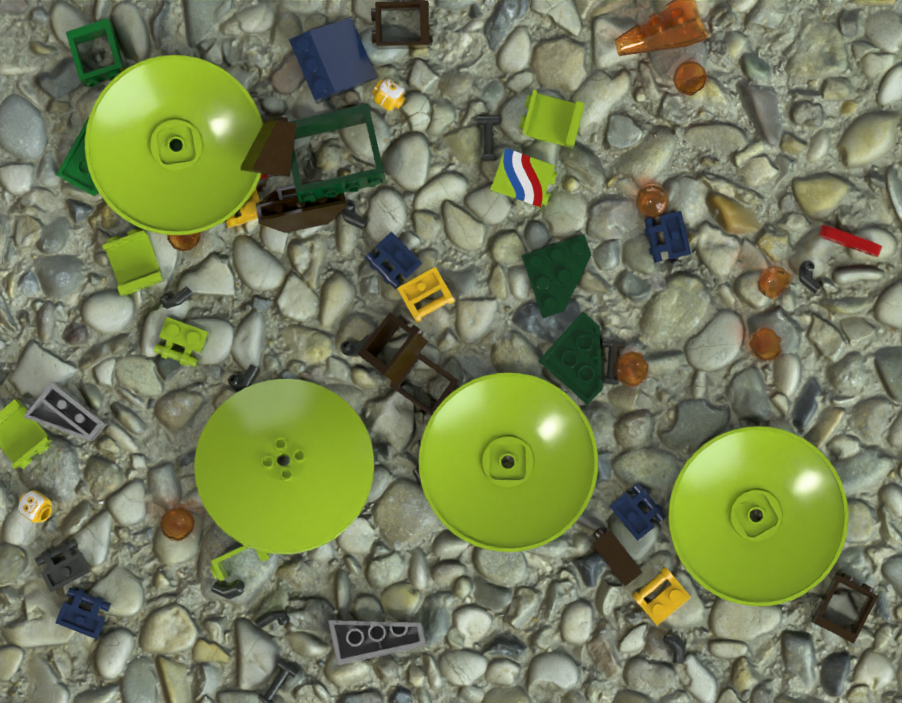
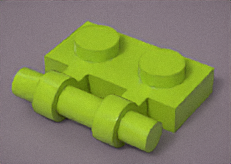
M166 317L159 338L167 340L165 346L156 344L153 352L160 354L162 358H171L179 361L183 366L190 365L196 367L198 359L191 357L192 351L202 352L209 332ZM174 343L186 347L184 353L172 350Z

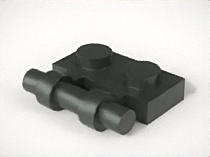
M75 538L69 541L64 540L59 543V546L50 551L47 549L41 552L42 555L35 558L38 566L46 563L48 567L47 570L41 572V575L50 592L91 572L83 553L79 552L73 555L71 549L78 546ZM64 554L66 560L55 564L54 558Z

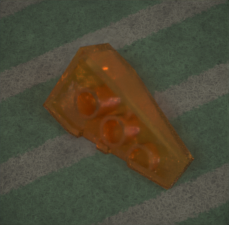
M673 0L666 4L667 9L658 15L656 13L650 15V20L642 26L635 25L614 40L618 55L624 56L687 47L709 38L696 0Z

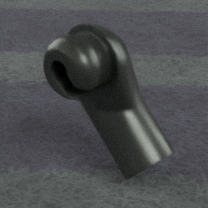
M347 199V206L341 211L344 221L363 230L367 220L357 216L354 202Z
M807 260L801 263L799 267V280L815 294L822 285L813 279V269L815 266L812 261Z
M186 286L172 298L168 293H165L159 298V302L163 304L162 307L169 309L181 305L193 293Z
M366 335L359 343L344 341L341 343L340 349L346 356L360 357L357 354L369 337Z
M250 364L245 374L231 375L228 378V383L235 389L249 387L260 369Z
M235 580L234 584L226 587L215 582L211 592L226 599H232L244 592L245 584L241 580Z
M285 610L268 611L255 619V623L259 629H262L275 620L278 621L279 625H284L289 622L290 618Z
M666 633L663 637V642L666 645L669 644L674 650L673 663L684 664V641L676 633Z

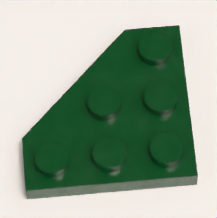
M585 234L521 256L542 319L564 312L591 257Z
M582 312L538 361L587 405L603 389L600 326L586 313Z

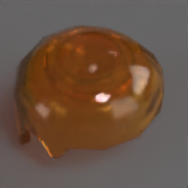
M691 60L679 64L673 75L675 88L681 94L689 96L703 89L707 80L705 68L699 62Z
M647 183L638 189L636 206L642 215L654 218L666 212L669 196L662 185Z
M201 232L188 235H167V239L174 249L182 252L190 251L198 245L201 239Z
M770 266L760 274L757 281L758 290L764 296L775 299L787 289L792 276L781 266Z
M766 327L756 329L748 339V350L757 360L763 362L776 360L782 353L780 348L781 338L772 329Z
M631 351L623 354L617 360L615 374L623 385L635 387L642 384L647 378L649 365L641 353Z
M185 507L169 509L161 518L160 529L163 536L175 542L183 541L193 533L195 519L192 512Z

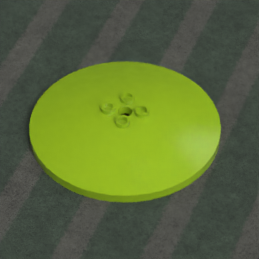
M167 55L154 57L138 62L118 74L99 95L90 113L86 128V161L98 192L105 202L122 218L137 227L164 235L194 234L211 229L229 219L246 203L255 190L261 174L241 171L240 169L263 123L259 111L247 90L238 80L219 66L190 56ZM175 138L180 139L183 143L182 149L177 152L170 148V142Z
M496 373L482 376L462 385L437 407L425 428L421 440L419 474L425 497L431 509L452 533L462 540L486 550L520 552L543 546L555 540L578 520L587 507L595 488L598 474V452L595 437L586 416L565 392L555 385L531 375ZM507 455L514 459V465L508 469L504 468L501 464L502 458Z
M275 379L256 383L240 390L216 409L200 435L195 454L194 472L198 493L203 506L211 519L225 534L240 544L257 551L272 554H295L316 549L334 540L359 516L367 502L373 483L374 454L364 423L344 399L329 389L312 382L296 379ZM287 456L290 458V463L287 466H280L277 462L278 458Z
M756 426L734 429L722 433L703 444L691 455L680 470L674 482L669 500L668 524L670 536L676 554L687 572L702 587L714 595L746 606L782 604L794 600L813 589L827 576L837 562L848 530L849 515L846 493L830 461L821 451L805 439L791 432L772 427ZM754 509L760 510L762 514L761 519L757 522H753L750 519V512Z

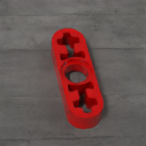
M821 225L818 236L825 240L870 256L879 257L882 246L875 242L830 226Z

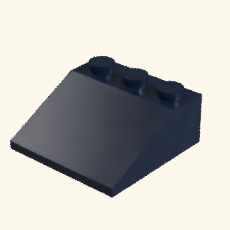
M352 18L319 27L289 39L316 104L377 79Z

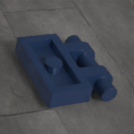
M681 211L659 216L661 225L654 226L653 218L644 220L646 227L644 232L645 236L648 235L650 244L648 249L650 255L653 256L654 263L663 261L661 252L667 251L669 260L691 255ZM663 232L665 244L659 246L656 233Z
M392 231L376 246L381 252L377 258L371 252L365 257L370 263L369 266L373 270L376 269L384 278L383 281L387 285L390 284L395 290L402 284L396 278L397 275L401 273L407 279L422 265V262ZM385 259L395 267L391 272L382 264Z
M639 482L632 487L637 494L635 497L631 498L625 492L609 505L637 541L655 527L650 521L652 517L655 516L659 522L666 518L665 514L661 511L662 507L652 500L648 495L650 492L646 488L643 489ZM641 500L649 509L645 514L637 505Z
M70 587L67 596L74 598L72 604L63 602L55 623L98 639L106 619L98 615L99 610L109 611L112 603L104 601L103 597L97 596L96 598L86 594V591L80 588L76 590ZM81 602L92 605L91 612L80 608Z

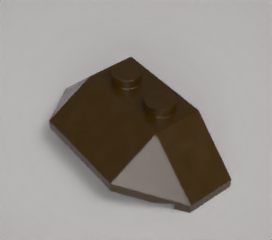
M319 179L302 183V185L311 184L323 180ZM290 185L273 190L262 201L256 203L259 224L288 233L329 224L347 205L344 193L331 198L323 197L313 202L299 203L295 185Z

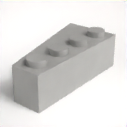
M328 620L338 665L427 646L422 623Z

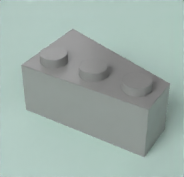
M51 382L24 415L27 419L88 441H94L108 424L55 382Z

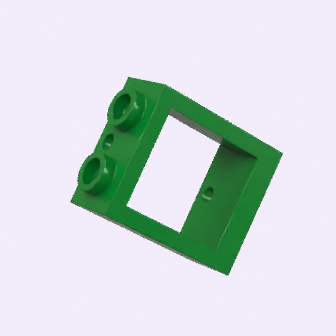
M108 18L66 32L79 81L85 87L98 86L100 82L105 80L112 81L118 74L126 70L113 24ZM107 36L115 64L85 73L78 45Z

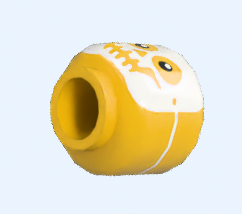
M389 78L384 81L380 80L372 91V95H374L373 101L387 111H392L395 107L399 109L406 99L403 97L404 88Z
M31 490L20 497L18 509L19 513L32 523H39L49 518L52 513L51 500L37 490Z

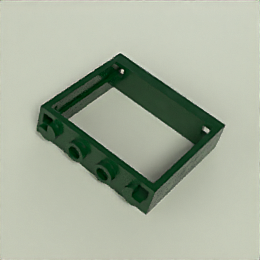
M369 104L290 121L296 123L295 139L366 123L376 165L375 169L302 185L295 149L293 148L291 170L299 203L313 202L323 197L331 198L340 193H352L362 188L376 187V185L387 183Z

